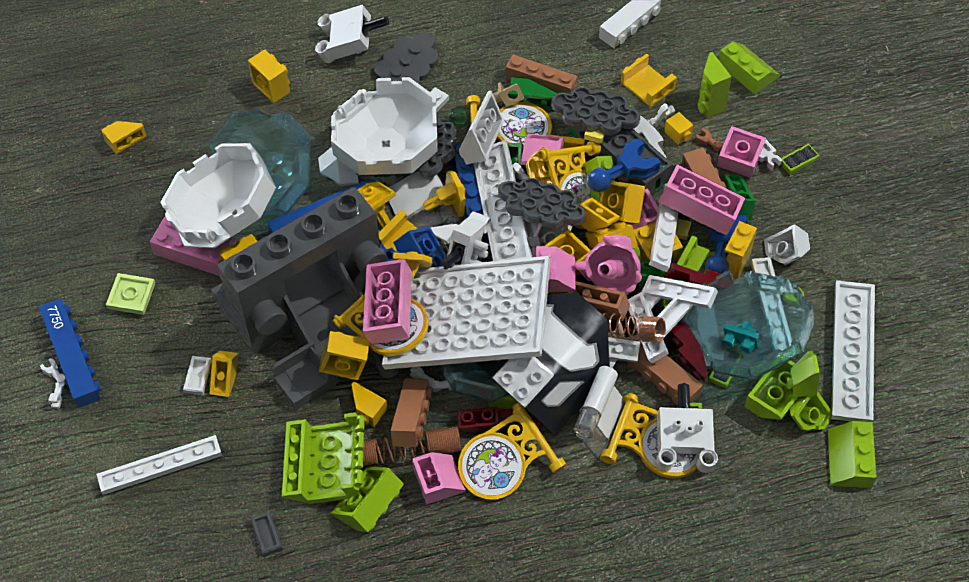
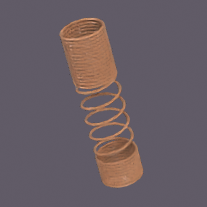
M601 313L605 318V315H607L608 327L611 336L608 337L618 339L622 337L624 340L631 338L633 341L640 339L643 342L660 343L665 337L666 324L661 317L640 316L636 324L634 315H631L627 322L624 314L620 316L618 321L616 314H612L609 320L607 313ZM613 316H616V328L612 334L611 319ZM622 316L625 317V329L623 331V334H621L620 332V320ZM633 317L634 329L632 334L630 335L629 321L630 318ZM640 318H642V320L640 321V324H639V332H638V323H639ZM617 327L619 330L620 337L614 336ZM626 328L630 336L628 338L623 337ZM635 328L639 337L637 339L632 338Z
M457 426L425 431V452L421 439H419L423 455L427 454V450L428 453L441 454L461 451ZM384 437L382 460L376 439L365 440L364 448L361 450L363 451V467L378 465L376 447L382 464L385 463V441L390 457L395 462V446H393V457L388 440ZM399 447L402 459L405 461L406 447H404V456L401 447ZM410 447L413 458H416V447H414V452L412 447Z

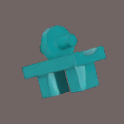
M745 321L743 325L737 324L736 326L725 324L723 328L725 334L723 345L725 347L733 348L735 343H739L740 350L746 354H750L754 348L759 349V334L755 333L756 330L751 328L750 322Z

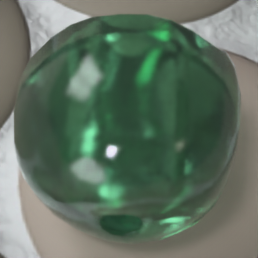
M457 106L450 110L449 119L454 126L462 127L467 122L468 113L464 107Z

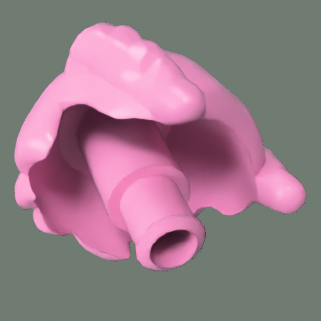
M624 235L604 236L603 242L597 244L587 254L585 261L575 263L576 269L580 271L587 281H592L595 286L625 292L626 295L633 292L637 283L642 279L639 258L632 249L630 238Z

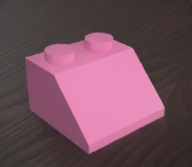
M731 126L719 154L717 167L752 178L766 138Z
M536 246V257L549 256L551 260L548 292H575V257L556 246Z

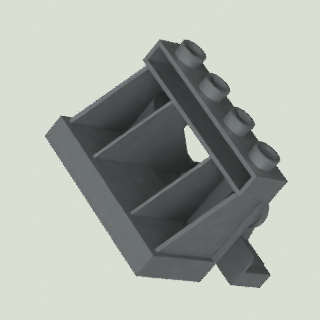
M352 187L217 264L223 283L211 289L214 302L254 355L290 333L293 334L302 346V348L275 363L271 368L274 383L295 411L334 388L338 382L336 375L319 372L322 350L330 331L341 332L354 337L358 336L347 326L341 329L337 328L332 320L334 315L340 316L360 298L359 292L363 291L366 286L367 265L387 262V255L380 248L376 212L358 190ZM354 318L353 324L363 332V326L357 325ZM369 346L367 361L363 369L371 364H375L378 374L382 377L392 378L396 376L400 368L384 369L382 366L383 355L376 353Z

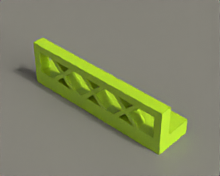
M692 236L677 264L700 272L710 254V250L697 245V237ZM666 299L659 300V303L664 307L671 302Z

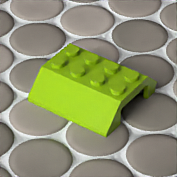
M356 412L344 414L347 422L310 426L306 419L286 422L282 497L313 504L350 499L356 494L363 481V470L360 469L363 467V451L361 450L364 448V433L362 431L364 430L365 417L357 415Z

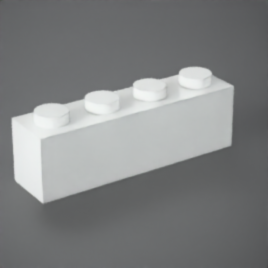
M631 0L600 26L599 38L613 48L623 44L630 35L635 34L642 25H646L653 16L659 14L661 0Z

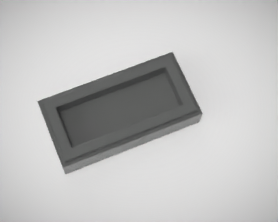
M270 511L251 517L250 520L263 557L283 550Z

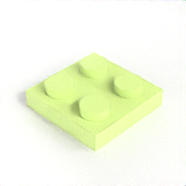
M118 273L106 303L107 309L144 315L155 286V280Z

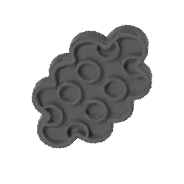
M419 33L412 39L408 37L398 38L394 42L393 48L384 52L383 60L375 65L376 77L391 78V81H402V77H410L420 85V80L426 79L430 75V68L438 63V53L434 49V37L429 33Z
M577 87L570 94L557 93L552 97V109L563 114L562 119L569 126H581L586 131L593 132L599 130L606 135H614L619 133L621 128L633 129L640 124L639 112L628 108V100L620 95L610 96L603 90L592 92L588 88Z
M436 118L438 151L414 171L420 172L426 178L438 174L442 170L443 164L453 159L456 155L454 148L458 142L455 136L456 128L453 123H442L439 118Z
M526 178L520 183L505 181L498 187L499 198L506 201V211L514 216H523L524 220L529 223H541L545 228L558 229L564 224L578 226L585 222L586 211L583 207L577 205L578 199L575 193L560 190L555 184H543L536 178Z

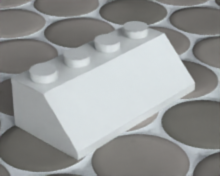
M492 91L487 92L459 149L460 156L466 164L486 161L504 123L503 116Z

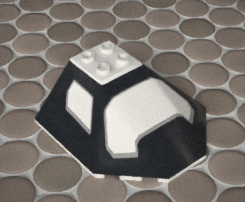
M578 292L547 294L541 356L479 361L476 363L550 431L557 435L583 407L599 367H610L607 318Z

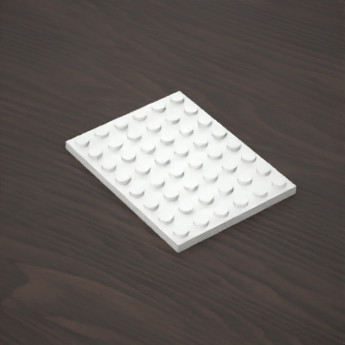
M549 256L454 265L447 270L443 269V267L419 269L412 281L411 299L420 303L425 309L429 319L428 331L420 344L411 351L397 356L383 355V368L396 369L541 356L551 263Z

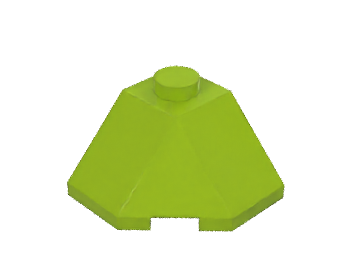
M808 351L790 370V377H787V389H791L792 397L817 395L820 372L817 356L813 354V351Z
M818 391L816 396L798 397L789 409L792 418L801 430L825 429L831 421L832 411Z

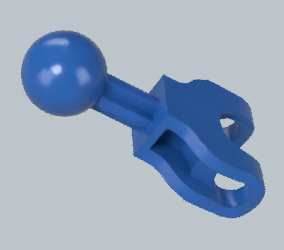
M638 138L624 146L623 154L618 156L616 166L608 170L603 168L593 169L587 177V183L593 191L603 192L609 188L611 180L620 175H623L626 180L630 178L648 179L660 171L662 163L657 157L649 159L640 157L644 151L645 143Z
M747 215L737 216L727 236L707 226L709 236L716 250L714 256L707 259L704 267L705 270L709 269L727 275L729 263L725 259L727 252L724 251L739 221L748 224Z

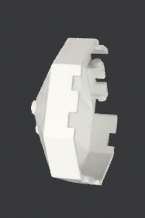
M402 77V81H391V78H378L376 80L377 91L366 92L365 89H359L351 99L339 105L338 109L333 112L331 116L333 155L358 175L413 173L438 151L436 96L410 77ZM383 142H384V143H388V142H389V146H390V147L385 146V147L383 148Z
M250 143L220 144L215 147L217 151L209 158L206 154L193 162L195 167L187 172L182 169L175 175L161 204L166 210L167 220L180 234L185 247L215 248L261 218L276 187L261 156Z

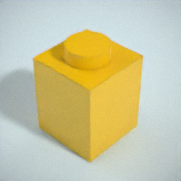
M680 112L665 121L664 132L678 145L692 137L693 124Z

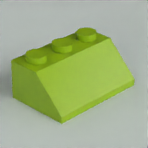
M731 42L720 50L719 61L725 69L754 94H757L780 77L778 72L743 44Z
M713 52L709 53L704 68L699 102L697 104L698 110L706 118L725 111L732 77Z
M780 354L748 394L744 407L760 418L782 420L798 398L792 397L791 389H787V377H790V370L795 363Z
M850 421L828 429L830 486L872 488L876 480L873 422Z
M367 466L363 471V481L359 491L350 499L341 500L331 514L356 531L369 532L375 527L378 518L387 511L390 502L399 495L400 489L404 484L389 468Z

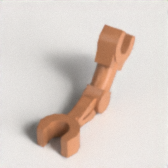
M701 129V134L704 136L695 135V140L698 143L709 144L716 152H721L725 141L714 140L707 129Z

